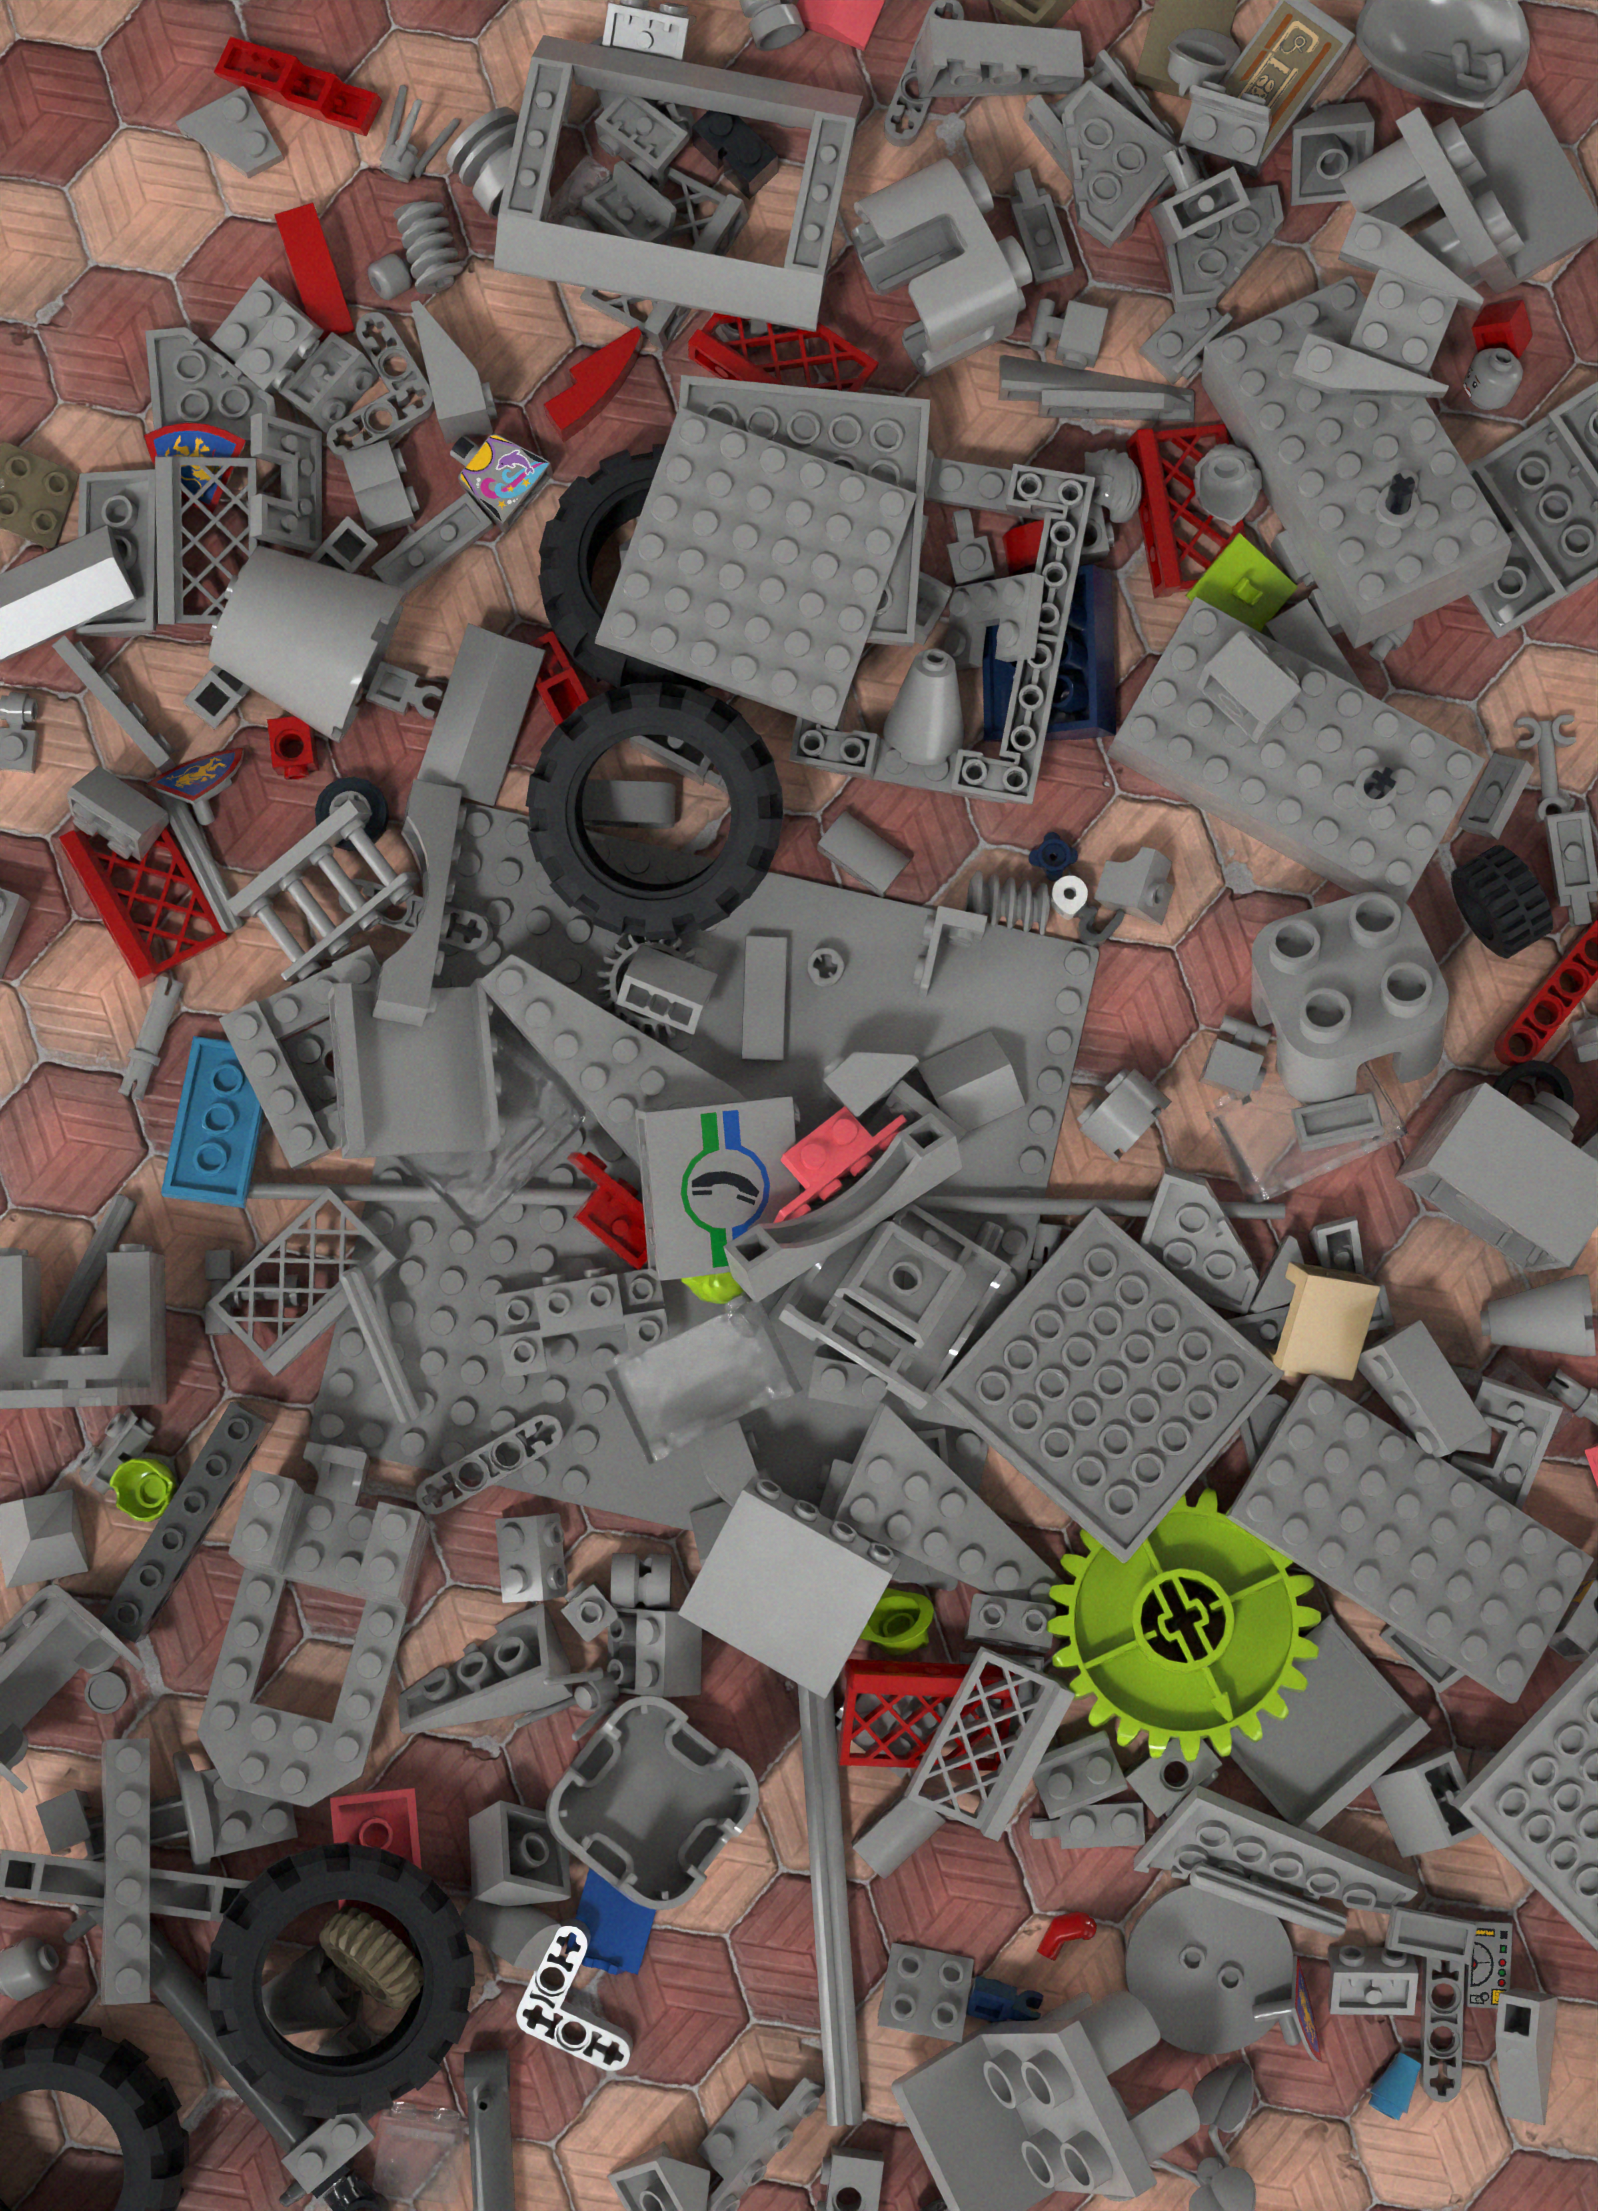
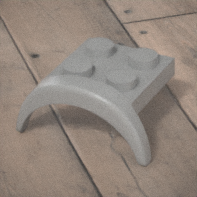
M180 1751L173 1754V1762L185 1811L193 1874H208L211 1857L298 1838L292 1803L226 1787L215 1767L195 1771L187 1752Z

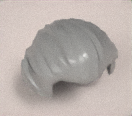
M1226 443L1218 444L1213 449H1209L1206 456L1201 458V461L1194 467L1195 479H1193L1196 499H1198L1201 507L1207 513L1225 521L1229 526H1235L1258 501L1260 489L1263 486L1262 474L1259 469H1256L1252 455L1245 449Z
M1107 448L1096 453L1086 451L1084 454L1085 476L1095 477L1094 487L1099 488L1093 497V501L1096 504L1106 506L1110 510V520L1112 522H1128L1138 511L1142 499L1143 484L1137 466L1128 457L1127 452L1118 453L1116 449L1109 451Z

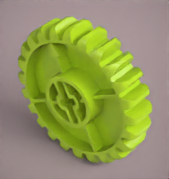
M1206 1488L1201 1494L1196 1507H1188L1185 1494H1183L1126 1563L1120 1562L1082 1528L1079 1531L1080 1538L1085 1549L1090 1554L1087 1558L1076 1554L1062 1555L1060 1564L1064 1571L1075 1580L1074 1585L1060 1584L1052 1586L1048 1594L1058 1606L1069 1610L1068 1615L1058 1616L1049 1620L1046 1625V1631L1052 1633L1053 1637L1071 1641V1645L1059 1650L1052 1657V1663L1054 1668L1058 1670H1080L1081 1674L1068 1686V1689L1075 1693L1072 1701L1083 1700L1095 1695L1098 1700L1091 1709L1089 1723L1093 1727H1099L1109 1722L1115 1716L1121 1721L1118 1727L1117 1742L1123 1748L1129 1746L1141 1731L1148 1733L1150 1756L1157 1760L1166 1751L1170 1739L1179 1740L1181 1753L1187 1763L1195 1762L1200 1748V1739L1209 1738L1213 1748L1221 1757L1229 1756L1232 1745L1230 1730L1235 1728L1249 1741L1257 1743L1262 1739L1263 1735L1257 1713L1261 1711L1270 1718L1284 1721L1289 1715L1285 1701L1277 1693L1279 1688L1289 1692L1302 1693L1305 1692L1308 1686V1681L1304 1675L1291 1666L1292 1661H1312L1319 1654L1317 1645L1310 1640L1298 1636V1631L1313 1628L1321 1621V1613L1311 1607L1297 1606V1600L1305 1597L1312 1591L1315 1585L1313 1578L1306 1575L1288 1576L1286 1571L1292 1567L1294 1562L1278 1551L1272 1550L1269 1545L1227 1519L1226 1515L1229 1510L1225 1515L1217 1512V1495L1214 1489ZM1182 1585L1197 1587L1213 1598L1215 1602L1209 1604L1208 1607L1210 1617L1220 1612L1222 1613L1225 1624L1224 1633L1214 1651L1205 1634L1209 1625L1207 1609L1197 1598L1189 1601ZM1172 1587L1186 1617L1196 1613L1200 1618L1199 1621L1193 1623L1192 1631L1205 1656L1203 1659L1194 1660L1180 1630L1170 1634L1166 1629V1626L1173 1623V1614L1162 1593L1163 1589ZM1152 1597H1154L1162 1613L1158 1616L1157 1620L1160 1638L1169 1648L1177 1645L1185 1663L1168 1660L1152 1649L1150 1645L1158 1642V1635L1155 1630L1143 1634L1141 1626L1143 1611Z

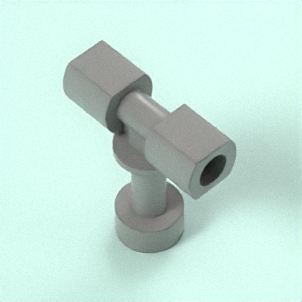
M231 1250L205 1251V1280L211 1281L212 1299L235 1277L234 1252ZM286 1274L285 1288H301L299 1274ZM242 1283L239 1287H249V1284ZM256 1283V1287L279 1288V1283ZM233 1291L221 1305L234 1317V1309L242 1308L243 1300H249V1292ZM256 1292L255 1300H279V1292ZM285 1293V1308L300 1307L301 1293ZM206 1304L205 1334L234 1335V1332Z

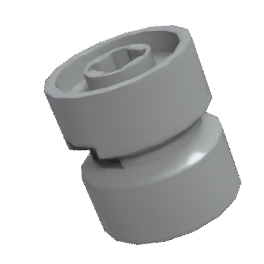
M739 0L744 16L752 18L749 23V29L757 49L760 51L777 50L795 42L805 32L798 8L791 4L793 0Z
M636 1553L612 1554L611 1605L613 1607L635 1608L638 1602H644L647 1608L671 1607L672 1554H648L644 1560H640Z

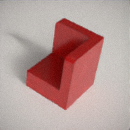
M1523 299L1485 306L1471 327L1478 353L1488 348H1503L1510 351L1517 359L1521 357L1533 336Z

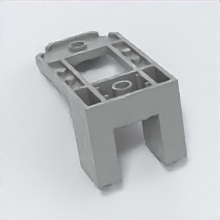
M145 1244L119 1245V1252L107 1253L108 1347H78V1356H71V1348H42L41 1259L29 1257L28 1250L0 1248V1409L167 1404L165 1255L154 1253L153 1246H145Z
M252 1469L228 1552L233 1559L244 1567V1571L197 1731L201 1743L226 1787L311 1808L341 1788L363 1777L431 1530L421 1512L380 1501L375 1511L305 1493L293 1479ZM287 1580L366 1600L332 1723L252 1703Z

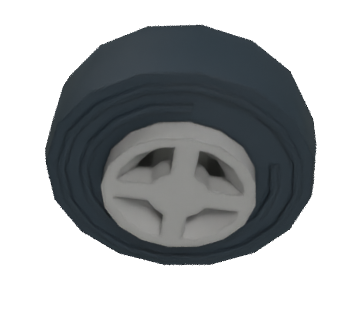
M358 777L340 778L327 785L319 795L316 803V825L318 826L349 799L363 801L372 813L363 822L365 824L363 830L375 844L386 831L389 821L388 803L380 789L370 781ZM342 839L335 845L336 848L347 851L357 850L351 840L345 841V839Z

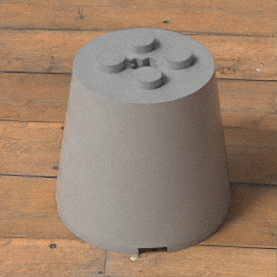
M258 546L251 554L247 563L242 566L238 576L233 575L224 595V598L228 601L223 613L219 612L209 633V635L213 636L208 660L329 739L340 743L359 712V707L354 706L353 703L360 689L363 688L369 691L379 663L386 654L404 608L399 603H404L408 591L394 585Z

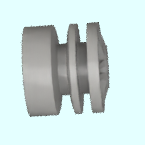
M509 107L494 109L468 126L450 147L446 157L447 165L453 173L459 175L462 184L468 187L474 186L472 190L474 199L486 214L493 219H498L519 119L514 110ZM554 161V165H553V170H552L551 177H552V175H553V173H554V170H555V168H556V167H555V161Z

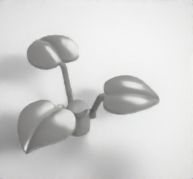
M1236 2063L1208 2074L1197 2085L1192 2096L1199 2115L1200 2124L1210 2125L1208 2134L1217 2152V2157L1203 2159L1198 2165L1197 2173H1192L1162 2158H1158L1149 2164L1162 2167L1192 2181L1196 2186H1201L1191 2196L1189 2211H1255L1256 2187L1253 2178L1242 2168L1228 2165L1230 2156L1224 2151L1218 2137V2128L1226 2133L1237 2131L1244 2124L1251 2111L1254 2096V2077L1247 2063ZM1103 2195L1107 2199L1118 2202L1127 2201L1134 2198L1126 2196Z

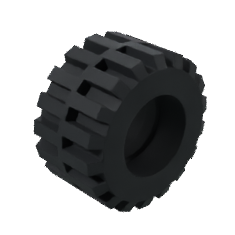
M1503 845L1493 846L1452 871L1451 884L1453 894L1465 921L1477 938L1499 957L1508 959L1553 930L1551 908L1540 883L1523 860Z

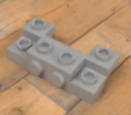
M608 1267L583 1271L584 1279L568 1282L567 1274L542 1278L543 1286L493 1295L505 1377L509 1378L548 1371L543 1337L625 1324L630 1357L672 1350L662 1281L649 1276L648 1269L609 1275Z

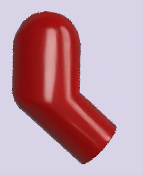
M1079 1911L1058 1915L1049 1925L1037 1952L1055 1961L1065 1941L1081 1938L1083 1940H1090L1094 1937L1097 1931L1095 1920L1090 1918L1087 1913Z

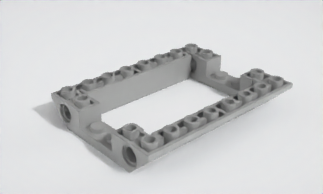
M543 35L531 58L500 203L494 270L816 332L832 255V240L845 176H848L863 96ZM573 75L576 85L811 129L784 267L548 223L547 217L551 203L549 184L562 123H568L572 104L571 84Z
M927 449L925 501L1044 520L1034 572L1045 577L1035 658L1017 661L999 754L1001 760L985 757L981 752L958 749L957 755L954 752L947 756L944 763L939 765H919L901 759L900 752L893 746L889 749L885 745L884 739H880L878 734L853 730V733L842 732L851 690L850 685L835 730L797 716L789 761L834 774L989 802L1033 805L1095 477L1013 464L1012 470L936 458L933 451Z

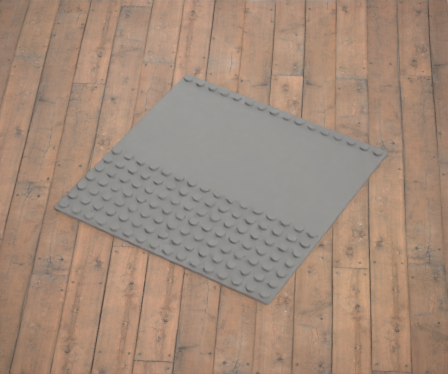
M473 803L464 804L463 806H467L463 829H456L454 841L461 842L460 855L457 866L450 865L449 877L456 878L452 901H445V904L476 913L486 919L492 926L493 940L484 951L477 953L438 943L437 950L444 951V960L440 976L433 975L432 987H470L476 978L485 977L510 954H513L599 1006V1003L610 998V995H598L596 993V986L608 984V981L598 978L597 971L599 969L611 971L612 967L603 961V957L605 954H608L616 959L619 958L620 955L613 946L616 942H620L626 950L631 948L628 941L629 934L622 933L620 936L591 924L592 919L573 906L569 908L549 886L552 882L540 861L536 862L527 832L530 831L529 816ZM586 830L596 852L610 867L624 876L640 882L667 884L685 880L701 872L715 860ZM768 872L750 899L745 900L730 914V917L704 931L700 929L678 936L683 939V945L679 951L681 954L691 947L696 951L695 956L688 963L692 964L702 961L704 969L718 974V977L694 1035L674 1027L676 1037L670 1039L666 1028L659 1029V1043L735 1088L746 1100L773 1098L774 1093L792 1096L793 1102L797 1103L800 1113L799 1126L795 1127L797 1144L841 1109L822 1089L823 1080L825 1079L823 1075L825 1072L823 1070L840 1054H843L846 1059L854 1052L912 1054L919 1060L918 1064L991 1031L1011 1063L1026 1105L966 1133L958 1144L962 1169L921 1196L1045 1198L1099 952L1093 946L1032 932L1027 933L1015 928L1011 930L1002 925L995 927L991 926V923L986 922L980 943L972 942L971 947L950 944L947 942L948 936L940 935L926 998L918 996L920 986L912 985L918 955L927 956L929 946L921 945L927 915L936 916L937 910ZM476 922L473 928H466L455 923L453 931L466 935L469 938V943H471L473 938H480L482 935V931L477 928ZM635 935L638 944L645 943L644 936ZM746 936L787 937L784 1052L782 1062L741 1060ZM668 939L666 945L671 946L675 939ZM821 948H830L837 951L844 962V971L841 979L835 985L829 987H821L814 984L807 973V962L810 955ZM822 957V963L817 960L813 968L819 969V977L829 978V972L834 975L837 971V967L831 965V958ZM630 963L624 968L618 981V993L620 992L624 975ZM494 1001L493 1014L488 1017L490 1031H495L497 1036V1055L492 1057L494 1072H499L501 1076V1096L496 1098L498 1113H503L505 1117V1137L501 1138V1142L493 1151L376 1157L370 1185L595 1189L598 1185L567 1160L571 1152H580L585 1155L589 1151L607 1165L604 1172L613 1180L617 1181L619 1178H622L636 1190H642L641 1175L638 1167ZM615 1008L606 1011L612 1013L615 1011ZM626 1008V1009L629 1010L631 1013H633V1014H635V1015H637V1016H639V1017L650 1018V1017H648V1016H645V1015H643V1014H640V1013H638V1012H635V1011H633V1010H630V1009ZM645 1029V1035L652 1038L651 1030ZM916 1069L904 1082L933 1104ZM890 1094L859 1121L864 1128L882 1108ZM864 1171L857 1177L850 1173L840 1181L843 1187L836 1194H843L858 1182L866 1172ZM365 1202L361 1221L401 1260L370 1289V1292L417 1403L420 1416L407 1423L399 1421L351 1307L336 1321L309 1432V1439L313 1443L326 1446V1443L339 1446V1443L350 1444L362 1448L363 1453H367L368 1456L439 1472L531 1418L541 1414H549L558 1418L563 1425L564 1438L561 1444L551 1452L493 1485L693 1531L689 1515L690 1511L725 1501L711 1489L691 1437L738 1419L744 1433L752 1430L761 1453L753 1456L757 1468L766 1467L771 1481L776 1483L786 1495L795 1500H804L816 1506L820 1505L824 1491L816 1488L823 1464L831 1466L834 1458L850 1463L854 1462L876 1411L805 1397L813 1356L843 1362L847 1361L826 1353L825 1348L827 1344L818 1347L816 1345L818 1338L813 1342L778 1319L810 1269L793 1281L767 1315L768 1319L765 1325L753 1337L739 1334L729 1321L730 1313L739 1302L750 1297L746 1292L735 1297L730 1303L716 1304L700 1300L681 1281V1278L663 1280L662 1287L672 1350L630 1357L625 1324L543 1337L548 1371L506 1378L493 1295L543 1286L542 1278L567 1274V1280L570 1282L584 1279L583 1271L608 1267L609 1275L636 1270L572 1218L582 1205ZM927 1212L972 1242H974L983 1222L990 1221L1004 1229V1235L994 1256L1012 1267L941 1381L944 1380L1024 1288L1028 1273V1260H1031L1036 1238V1223L1039 1224L1040 1220L1039 1214ZM357 1235L351 1260H362L375 1248L363 1235ZM648 1260L644 1263L640 1270L648 1269ZM350 1264L349 1269L354 1268L357 1264ZM905 1271L904 1290H910L914 1288L915 1281L912 1275ZM901 1330V1337L913 1344L916 1339ZM897 1415L912 1431L945 1428L949 1468L978 1495L989 1446L986 1441L970 1429ZM540 1421L536 1424L538 1432L529 1438H526L524 1430L517 1434L526 1444L528 1456L536 1453L531 1447L532 1444L540 1440H544L547 1445L553 1442L551 1435L556 1431L553 1424L546 1426ZM506 1441L499 1445L496 1456L501 1464L512 1466L518 1462L520 1450L515 1443ZM469 1462L462 1467L460 1477L479 1482L483 1480V1469L477 1463ZM863 1536L865 1540L871 1543L876 1542L870 1538ZM889 1548L895 1557L902 1560L892 1578L952 1591L957 1587V1579Z

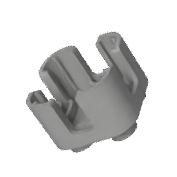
M943 158L854 203V210L861 217L863 223L852 231L853 245L860 265L873 291L877 295L884 296L909 284L908 293L919 313L921 321L907 327L903 331L902 346L916 370L924 378L1012 335L1018 313L1026 309L1021 287L1032 282V272L1028 260L1017 240L1010 235L996 242L983 217L984 214L994 209V204L988 185L980 170L973 163L957 170L954 164L947 158Z
M1363 892L1275 920L1258 933L1252 946V1012L1259 1027L1270 1023L1274 1024L1277 1033L1276 1065L1284 1087L1296 1100L1306 1105H1313L1353 1096L1356 1094L1358 1066L1366 1061L1393 1053L1392 1067L1400 1083L1418 1080L1428 1075L1438 1065L1443 1053L1449 991L1415 915L1404 901L1384 892Z
M641 1696L633 1698L617 1707L606 1718L556 1782L547 1799L546 1819L552 1835L563 1847L629 1900L650 1909L668 1910L684 1904L694 1896L706 1880L707 1876L704 1872L725 1844L731 1838H737L749 1824L758 1806L759 1788L756 1777L749 1765L730 1749H720L686 1722L689 1717L678 1707L660 1697Z

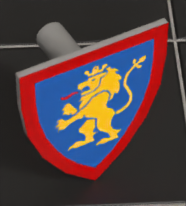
M199 423L168 425L144 435L150 458L154 465L156 455L240 457L247 440L229 431L209 424ZM181 465V483L195 495L211 478L200 466ZM223 466L206 467L215 475ZM230 466L218 478L225 486H227L235 466ZM214 482L198 500L214 515L224 491ZM181 490V498L188 502L190 498Z
M242 747L225 750L193 759L161 774L146 783L147 788L191 803L199 824L208 825L215 820L208 800L232 786L230 778L237 772L243 762L244 749Z
M1293 1956L1291 1999L1252 2005L1253 2017L1255 2022L1278 2019L1285 2043L1292 2046L1300 2043L1302 2040L1312 2060L1321 2062L1318 2033L1309 1992L1298 1956Z

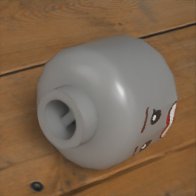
M1503 348L1481 350L1473 358L1463 382L1465 394L1473 405L1483 410L1505 407L1512 401L1522 381L1523 369L1521 363L1510 351Z
M36 1937L24 1938L0 1951V1993L16 2001H21L50 1988L55 1982L56 1968L59 1965L55 1949Z

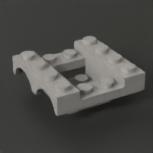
M370 945L332 962L333 966L260 1002L255 1000L219 1018L291 1168L295 1170L341 1148L335 1073L331 1072L327 1066V1059L333 1052L330 1019L284 1042H280V1040L329 1017L328 993L334 983H351L352 991L376 990L382 968L374 949Z
M910 1202L811 1267L778 1319L813 1342L816 1338L824 1341L888 1383L886 1389L922 1411L1012 1267ZM897 1271L910 1273L915 1281L914 1288L903 1290L897 1287L893 1281V1273ZM846 1294L915 1338V1342L913 1344L843 1300L842 1297Z

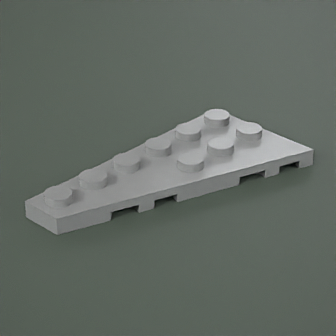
M879 1404L828 1519L834 1522H844L850 1525L857 1533L991 1596L1056 1606L1057 1603L1048 1595L1049 1590L1052 1586L1065 1584V1582L886 1404Z
M1199 1785L1191 1791L1134 1857V1871L1148 1873L1150 1867L1171 1870V1877L1187 1880L1193 1866L1202 1862L1279 1891L1287 1890L1302 1893V1899L1318 1902L1320 1896L1343 1900V1904L1348 1908L1390 1915L1392 1905L1405 1907L1418 1893V1879Z

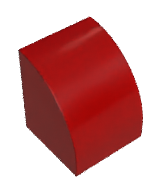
M1044 520L1016 527L1002 536L1009 576L1035 572Z

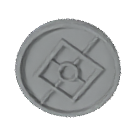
M1189 1882L1174 1887L1160 1895L1139 1916L1133 1926L1126 1946L1125 1978L1128 1992L1137 1997L1149 2011L1163 2040L1193 2053L1223 2054L1239 2050L1254 2043L1265 2035L1278 2021V2019L1255 2022L1252 2005L1290 1998L1294 1957L1288 1935L1276 1916L1193 1887Z

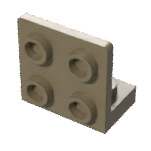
M0 442V529L45 548H54L78 479L77 472L7 442Z

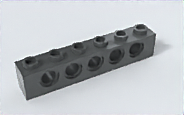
M239 1401L230 1402L99 1620L100 1622L134 1643L146 1638L273 1426V1421Z

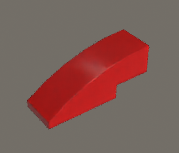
M314 203L274 214L307 316L324 330L318 338L320 343L331 332L339 337L355 332Z
M638 326L571 367L569 372L573 386L543 404L546 417L563 443L585 428L604 410L621 389L643 348L642 332Z
M551 631L528 644L546 650L535 688L557 727L558 724H561L578 709V706L589 701V698L554 632Z

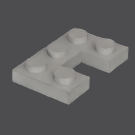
M264 413L252 415L251 457L281 465V499L265 494L250 497V537L307 553H314L322 545V431Z
M1027 573L953 588L949 604L950 616L944 650L954 659L956 671L981 667L986 627L999 625L996 637L995 659L1013 662L1035 658L1044 576Z
M1481 1375L1472 1401L1487 1425L1504 1430V1433L1491 1463L1457 1451L1449 1455L1447 1463L1511 1505L1522 1510L1563 1406L1559 1401Z

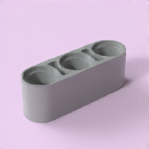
M587 779L582 801L584 825L650 829L673 828L675 826L676 785L666 782Z

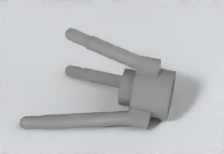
M401 85L395 101L385 148L379 160L382 161L380 169L385 174L401 182L408 183L412 175L417 178L421 177L427 163L458 127L459 120L453 119L420 159L416 157L418 149L408 143L422 105L420 99L414 101L401 136L396 140L407 87Z
M601 1667L588 1672L547 1677L543 1681L545 1686L579 1682L580 1684L575 1690V1695L516 1720L514 1727L521 1728L578 1704L585 1711H596L572 1734V1739L578 1741L605 1715L612 1713L616 1709L614 1702L619 1698L618 1684L615 1685V1678L610 1673L603 1671Z

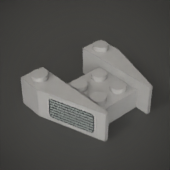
M1356 211L1338 260L1373 272L1377 276L1348 348L1307 333L1290 379L1328 394L1443 398L1449 386L1429 379L1427 376L1456 304L1478 312L1485 298L1398 226Z

